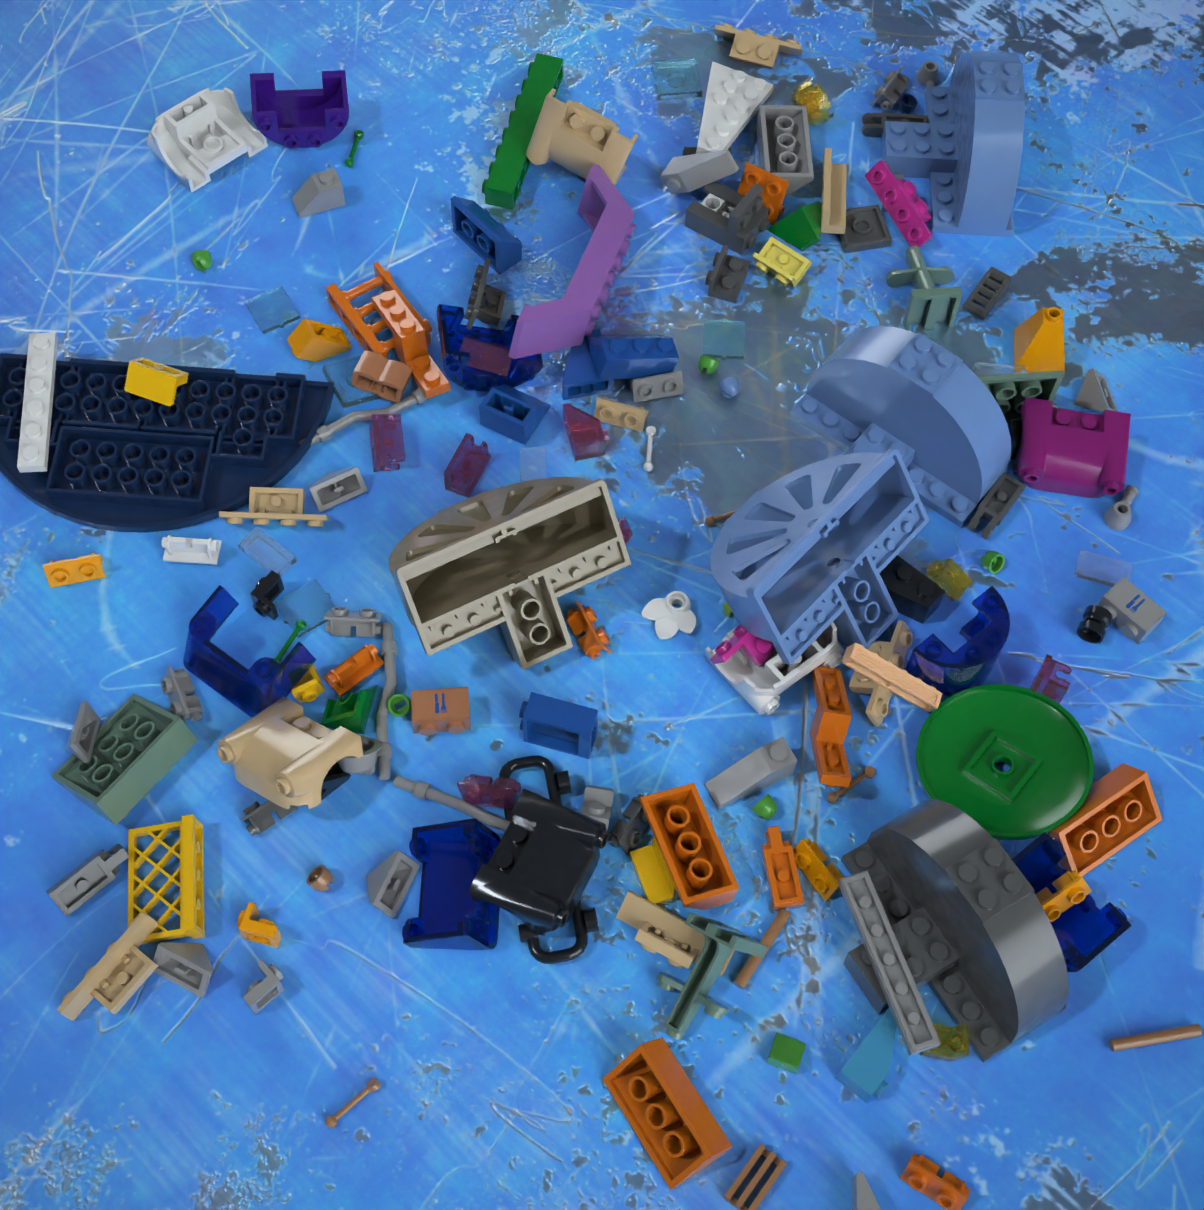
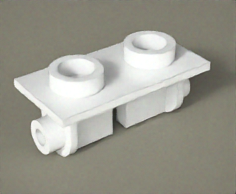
M168 535L162 538V548H165L163 561L217 565L222 541L213 540V538L196 539Z

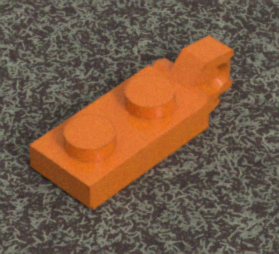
M779 826L767 827V832L765 833L767 844H762V857L773 909L803 906L804 898L793 847L789 844V841L782 842Z

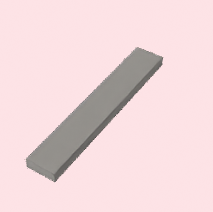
M868 870L839 879L838 885L909 1056L938 1047L941 1042Z

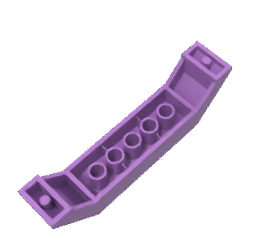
M593 163L586 178L577 214L583 216L593 232L592 237L564 297L534 306L525 304L516 323L508 356L510 358L517 359L582 345L585 335L591 336L595 322L592 320H598L602 310L600 303L605 304L610 291L607 287L612 288L617 275L615 271L619 272L624 259L622 256L626 257L630 246L627 238H632L636 227L635 224H632L635 213L602 168Z

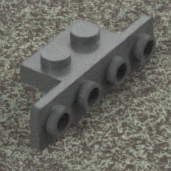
M486 258L483 265H478L474 275L475 279L464 318L468 319L466 329L471 330L475 318L485 324H492L494 326H498L501 319L506 292L485 284L491 262L489 258Z

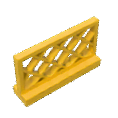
M193 814L181 816V821L129 829L128 855L130 857H128L127 927L142 912L148 914L161 900L169 908L156 921L158 923L157 927L142 944L188 936L192 939L204 938L203 823ZM180 830V838L172 847L163 842L171 831ZM150 835L154 840L142 853L137 849V837ZM161 844L169 851L156 864L148 857ZM175 855L180 859V866L170 876L163 868ZM146 860L154 868L142 881L137 877V870ZM161 872L169 879L156 893L148 885ZM175 883L180 887V895L170 904L162 897ZM146 888L154 897L141 909L137 906V898ZM175 912L180 916V929L167 931L163 925Z

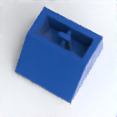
M506 384L492 387L479 405L480 424L526 445L549 411L550 404Z

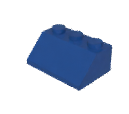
M456 196L451 198L453 232L484 261L486 258L491 259L490 267L499 275L522 260V244L516 236H512L501 222H497L491 217L486 208H482L473 200Z
M660 334L587 336V343L598 379L643 378L673 372L679 359L672 337Z

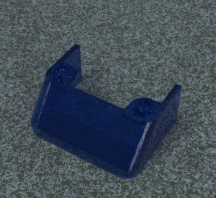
M219 585L190 620L183 664L191 674L250 718H253L282 697H287L316 661V658L298 641L281 664L270 657H263L258 659L248 670L211 643L210 640L239 605L225 588Z

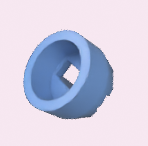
M728 377L718 382L719 390L726 398L735 397L740 390L737 377Z

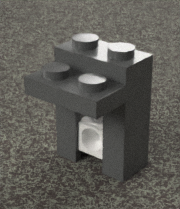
M716 181L707 184L703 191L707 193V196L702 203L693 201L686 209L684 226L721 245H727L730 250L743 255L747 248L753 247L759 233H764L769 225L770 220L767 219L769 208L763 205V187L754 183L744 196Z

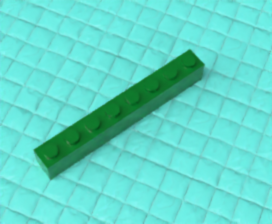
M537 53L534 62H530L528 77L524 78L522 82V93L516 97L515 111L510 112L509 126L503 130L502 144L497 145L495 162L491 161L489 177L484 179L482 184L485 204L513 210L531 163L526 156V151L547 94L552 89L556 90L553 96L554 98L556 97L563 78V58Z

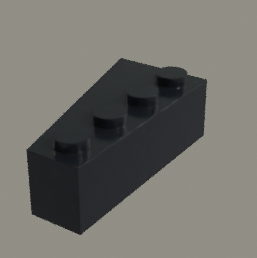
M897 555L880 572V576L898 613L923 624L939 607L945 590Z

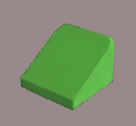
M776 1032L766 1063L796 1074L806 1044Z

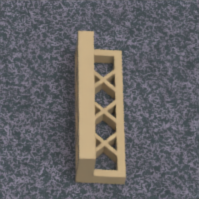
M825 148L822 168L821 233L845 234L847 164L831 163L832 148Z

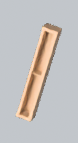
M854 643L846 648L841 663L928 713L938 709L943 693L935 687L922 682L920 678L910 675L906 670L898 668L892 662L881 658L875 652L867 650L861 644Z

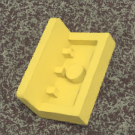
M773 237L769 238L759 254L754 252L752 255L756 263L754 266L764 274L770 272L775 275L774 279L781 285L787 286L789 284L794 288L812 265L810 260Z

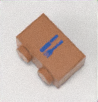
M468 687L411 691L414 734L419 733L429 736L436 732L448 731L457 734L465 730H471Z

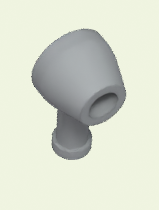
M933 61L925 62L917 72V82L925 87L935 86L939 81L938 65Z
M1127 486L1122 499L1108 507L1105 511L1103 519L1110 529L1121 531L1129 526L1132 519L1130 505L1139 492L1134 486Z

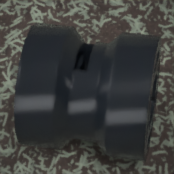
M1090 605L1086 607L1083 614L1084 621L1079 623L1076 633L1084 641L1097 644L1103 641L1106 634L1105 628L1110 625L1112 615L1101 606Z

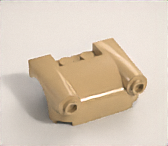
M552 89L545 98L526 151L529 161L535 165L547 163L549 159L585 180L593 163L602 168L613 185L616 186L627 168L625 162L639 135L635 134L632 139L618 133L620 128L616 126L617 123L575 100L573 102L568 100L566 103H563L553 97L556 90Z
M282 697L219 740L217 754L223 763L233 765L235 778L243 786L285 809H289L290 805H307L308 809H311L322 803V784L330 768L344 757H362L363 749L361 736L342 726L331 730L304 716L303 706L286 697Z

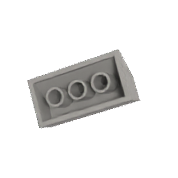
M760 105L756 122L760 168L789 181L785 194L787 196L814 179L806 106Z

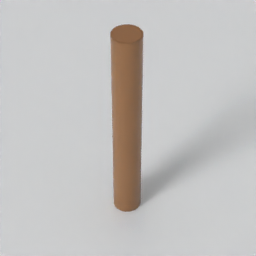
M780 909L760 940V943L768 946L763 958L791 916L785 909ZM751 955L733 983L738 988L744 989L763 958Z
M1199 1024L1113 1038L1109 1039L1108 1043L1110 1050L1114 1052L1202 1036V1029Z

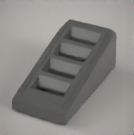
M990 267L967 298L962 309L984 320L1006 293L1012 278L1000 270ZM974 301L984 305L985 308L977 305L976 303H974Z

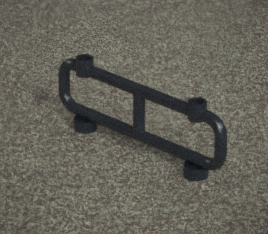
M540 755L516 758L504 764L499 772V786L494 787L496 803H503L505 819L508 821L512 820L511 811L515 806L510 782L511 773L531 767L542 768L545 774L549 799L562 805L560 795L572 793L568 770L556 772L553 763ZM581 899L579 900L571 915L576 942L570 948L551 952L542 950L538 935L531 933L525 924L518 925L521 943L527 942L530 954L537 961L544 964H555L578 958L585 951L588 944L587 933L599 931L595 907L582 909Z

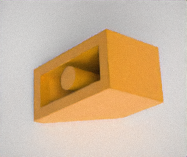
M305 318L287 338L292 353L296 358L312 362L323 360L348 351L351 348L342 328Z

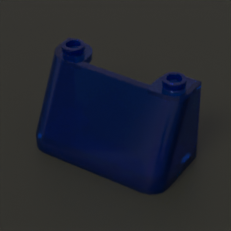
M476 818L413 828L409 848L417 861L422 863L418 917L407 919L402 929L403 944L410 948L490 950L496 947L500 907L489 903L473 901L468 890L482 864L487 866L501 839L497 833Z

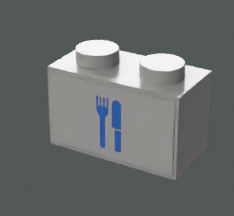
M1125 577L1105 593L1098 606L1107 609L1111 613V622L1127 638L1132 639L1137 644L1144 640L1160 624L1167 613Z

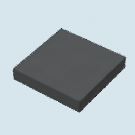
M879 205L846 209L845 234H838L844 253L891 246L892 239Z

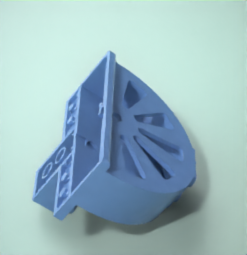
M965 50L960 54L955 64L949 87L926 86L924 97L925 115L928 116V123L885 121L881 137V160L885 161L892 173L904 174V177L929 179L932 233L1011 237L1014 232L1012 207L1017 189L1024 136L1026 98L1023 65L1016 53Z
M872 326L854 332L814 372L809 381L806 394L791 409L790 416L845 451L843 455L861 452L885 453L889 448L898 449L921 502L960 528L977 509L998 478L1003 473H1007L1009 469L1011 437L1005 417L995 398L978 376L963 363V359L919 332L916 334L904 329L888 326Z
M889 448L885 453L861 452L835 456L797 469L774 481L761 491H756L722 524L723 528L717 535L711 550L710 569L740 626L758 638L771 641L783 663L792 665L832 622L837 627L836 633L842 645L849 647L854 643H858L868 649L899 616L880 576V572L928 524L930 519L898 449Z

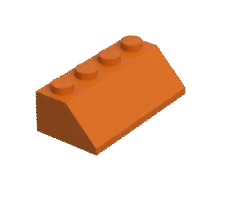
M1122 763L1091 785L1085 802L1074 816L1053 829L1052 832L1041 836L1044 847L1065 872L1068 870L1072 872L1076 869L1081 876H1084L1162 821L1147 772Z
M695 783L640 797L639 801L683 907L707 910L730 903L740 888Z
M663 1037L638 1046L602 1078L670 1190L711 1165L733 1147Z

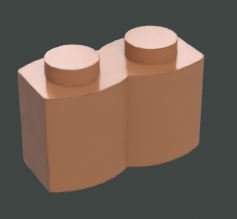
M364 351L353 371L351 384L362 391L376 393L386 400L400 402L410 381L412 369L403 362L388 360L377 352Z

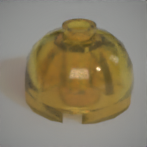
M809 77L796 86L792 93L791 103L795 106H806L808 125L819 126L832 119L834 113L829 114L828 112L831 104L819 84L814 86L811 83L814 79Z

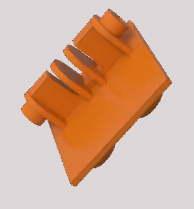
M746 162L737 192L745 196L754 183L762 186L763 205L769 208L767 219L770 220L769 223L774 225L778 215H782L785 210V206L782 203L789 181Z

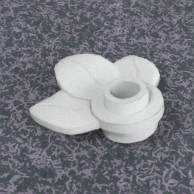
M673 591L664 599H652L642 610L641 616L643 618L656 621L655 633L661 640L672 638L678 630L691 634L696 626V616L690 610V599L681 591ZM673 604H680L681 607H680V608H675V607H673L672 605H673Z

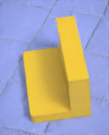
M141 357L129 361L124 390L163 405L172 406L174 405L177 386L187 383L189 373Z
M653 836L651 845L630 851L629 857L645 898L661 906L678 900L679 895L656 839Z

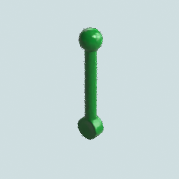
M362 130L354 132L355 140L349 158L345 160L347 167L354 165L353 158L359 140L364 138Z
M304 620L296 622V628L276 658H272L269 661V667L272 670L280 668L281 659L299 632L306 628Z

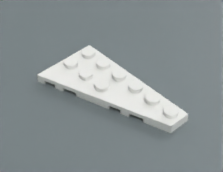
M712 61L696 154L728 150L757 113L759 106L763 105L772 94L774 85L766 82L764 79L755 78L745 74L743 71L734 70Z

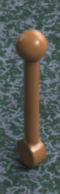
M737 510L716 517L708 516L705 522L708 526H713L716 522L729 518Z
M867 766L863 774L850 782L849 788L842 787L836 792L828 793L827 801L832 804L836 803L838 797L866 778H873L875 769Z
M377 1078L371 1079L367 1083V1087L336 1114L327 1116L325 1125L328 1128L335 1127L337 1120L370 1092L379 1089L381 1086Z

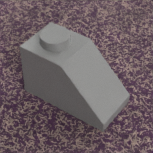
M335 168L312 174L292 197V202L299 218L345 205L343 186Z

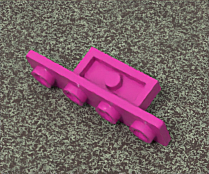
M880 160L865 174V178L909 246L921 247L932 238V233L926 226V223L932 218L928 212L929 208L922 199H919L916 194V187L911 181L896 179L885 161Z
M738 625L733 630L734 635L715 648L716 654L710 661L713 664L724 663L741 647L754 665L759 666L776 649L771 641L758 638Z

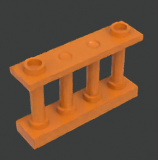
M378 262L373 264L374 278L346 292L344 290L340 291L335 283L326 287L328 303L364 351L377 352L387 359L388 351L395 348L394 338L385 342L382 340L378 341L376 338L377 333L389 328L383 319L372 325L369 323L365 324L363 321V317L377 311L372 302L360 308H353L350 304L351 300L379 286L385 292L396 290L424 328L427 345L431 344L430 333L432 328L426 318H421L393 282L389 270H384Z

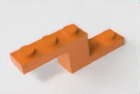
M396 290L386 291L371 297L374 308L393 333L398 359L412 369L411 377L424 396L429 399L450 391L449 381L428 353L424 328Z
M818 666L811 671L817 708L809 734L819 782L830 787L840 786L849 788L851 774L844 749V740L852 714L840 668Z

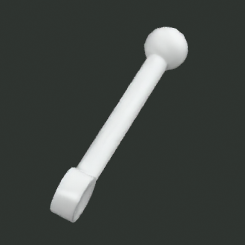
M654 426L646 428V435L648 436L647 456L643 468L647 472L653 470L651 459L653 436L656 434Z

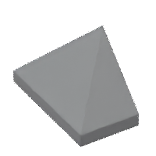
M1094 368L1088 370L1074 404L1102 414L1104 410L1118 412L1106 377Z
M357 466L326 473L308 487L319 512L368 491Z
M87 701L81 702L65 746L66 750L83 763L90 762L101 721Z
M395 851L366 876L369 903L389 918L394 919L420 866L402 852Z
M159 943L153 962L158 967L153 972L201 998L205 996L213 968L204 945L195 943Z

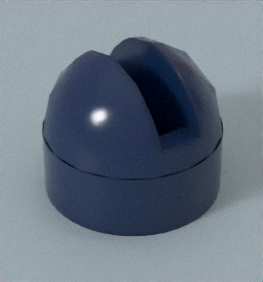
M902 94L897 108L901 114H911L915 110L918 101L911 94Z

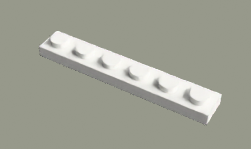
M56 332L29 334L17 468L20 473L47 471L58 347Z

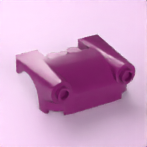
M1026 397L1021 407V439L1012 469L1014 475L1017 474L1021 480L1028 484L1027 487L1086 498H1099L1104 494L1115 495L1125 488L1130 413L1104 410L1102 415L1054 408L1052 407L1053 401Z

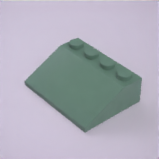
M1063 371L981 376L978 378L991 392L1006 422L1009 423L1010 419H1022L1021 407L1026 397L1053 401L1064 373Z
M133 694L98 729L90 762L83 763L72 755L51 777L98 815L117 825L150 792L156 783L169 773L170 769L182 756L190 751L198 739L180 717Z

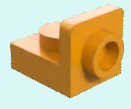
M249 902L246 910L240 912L237 920V927L242 938L278 948L282 938L278 927L270 920L259 919L256 921L259 915L256 903Z

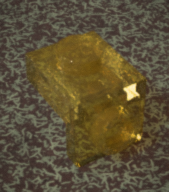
M952 558L942 561L936 560L926 569L928 573L925 576L943 588L951 601L959 600L972 581Z
M933 1023L941 1044L938 1047L919 1053L920 1056L949 1062L968 1056L970 1046L968 1025L959 1024L949 1027Z

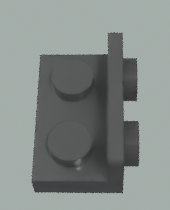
M723 245L721 252H716L712 265L714 270L708 271L705 285H709L708 296L736 304L751 261L727 255L728 246Z

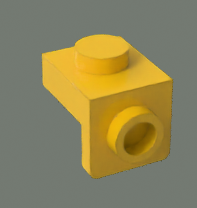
M311 659L285 671L292 687L291 693L299 703L311 702L317 699L319 694L326 691Z

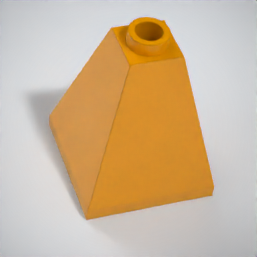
M1042 307L1014 329L1013 371L1024 373L1063 371L1065 375L1063 309Z

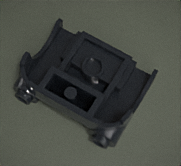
M524 788L511 811L512 820L487 866L482 864L468 891L473 901L498 906L519 918L531 933L545 936L547 932L555 931L558 927L562 928L570 919L598 864L600 849L605 847L609 832L606 831L604 823Z

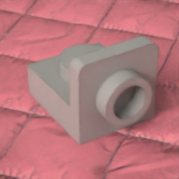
M587 785L580 813L604 823L606 830H608L614 790Z
M260 960L257 966L265 976V979L262 981L258 980L250 985L246 990L247 994L243 996L247 1006L254 1014H257L284 991L280 982L284 977L274 964L267 966L263 960Z

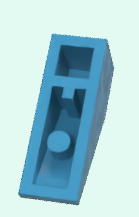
M890 1007L836 1077L840 1083L865 1103H867L872 1095L878 1099L888 1085L884 1079L890 1071L897 1026Z

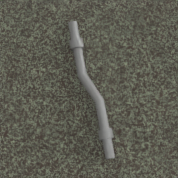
M418 387L411 391V395L387 408L353 411L328 426H320L312 440L311 446L320 441L322 443L332 438L331 435L357 421L391 418L414 404L420 405L428 399ZM306 438L299 441V444L301 445Z
M389 622L382 624L383 642L380 644L381 656L384 657L386 683L375 715L376 738L383 742V747L377 752L379 779L383 781L391 778L389 760L392 758V747L388 744L387 715L389 711L388 701L394 695L397 685L395 656L398 655L397 642L394 641L393 624Z
M398 775L394 779V787L413 793V797L423 801L429 799L451 807L490 827L505 832L511 822L492 815L460 798L433 789L431 784L422 781L414 782Z

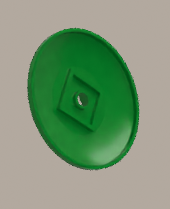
M1007 684L981 685L952 695L939 704L938 709H934L928 716L920 731L916 747L917 774L927 797L954 805L973 818L994 839L1024 840L1052 832L1053 829L1068 821L1081 808L1089 793L1093 779L1094 763L1091 746L1077 720L1051 698L1020 686ZM1004 762L1009 765L1010 770L1006 772L996 769L995 764Z

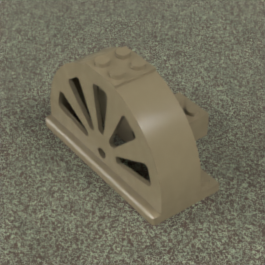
M551 477L519 482L484 491L438 511L437 514L416 526L399 541L391 552L388 565L408 619L416 628L427 656L500 624L512 660L524 670L573 647L557 598L629 566L631 561L606 482L600 478L592 481L578 477Z

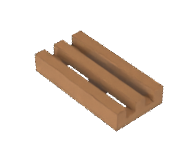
M760 1144L723 1199L737 1210H756L787 1165V1162L783 1159L780 1160L776 1157L775 1153L769 1152L763 1144ZM762 1155L766 1160L739 1199H735L733 1195ZM770 1164H774L776 1169L750 1207L747 1208L743 1205Z

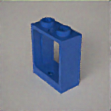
M531 692L528 702L523 701L519 713V718H522L520 730H523L524 742L590 759L597 737L598 710Z

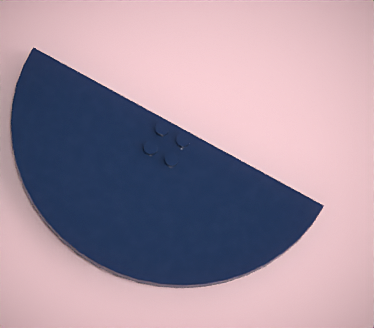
M0 353V472L17 491L34 504L56 516L84 526L116 532L149 533L198 525L219 518V511L232 512L249 503L250 487L272 488L300 462L310 449L317 429L325 423L331 408L335 384L334 382L307 381L306 376L302 374L276 373V376L239 374L233 369L166 365L189 373L187 383L177 386L174 405L166 406L124 390L129 362L70 358V361L56 360L47 471L20 473L17 468L27 355ZM306 438V439L303 441V443L300 445V444H299V441H301L302 439Z

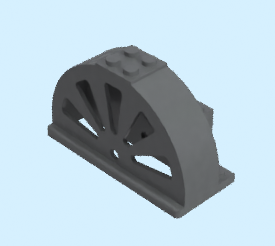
M937 799L923 801L874 830L868 837L867 842L842 856L841 861L851 875L868 870L918 990L927 984L982 1062L987 1061L1060 1014L1066 1008L1069 991L1066 963L1057 936L1040 901L1034 893L1035 890L997 839H994L965 812L945 801ZM861 944L848 952L843 964L879 1015L887 1010L889 1005L865 947Z

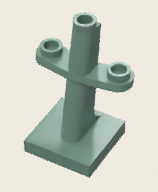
M919 246L907 248L906 263L908 269H893L888 272L886 277L887 285L890 287H898L909 283L914 285V289L910 291L903 320L904 330H910L912 324H923L924 329H934L935 323L947 322L948 328H953L963 295L961 286L935 288L933 284H947L951 282L955 276L953 270L948 266L927 267Z
M689 913L685 924L703 933L705 943L686 983L663 972H659L656 977L658 979L657 986L672 993L675 989L681 991L664 1024L667 1027L665 1033L672 1038L682 1040L702 1004L706 1006L704 1012L716 1019L721 1020L723 1015H727L729 1008L707 994L733 950L763 958L768 946L720 921Z

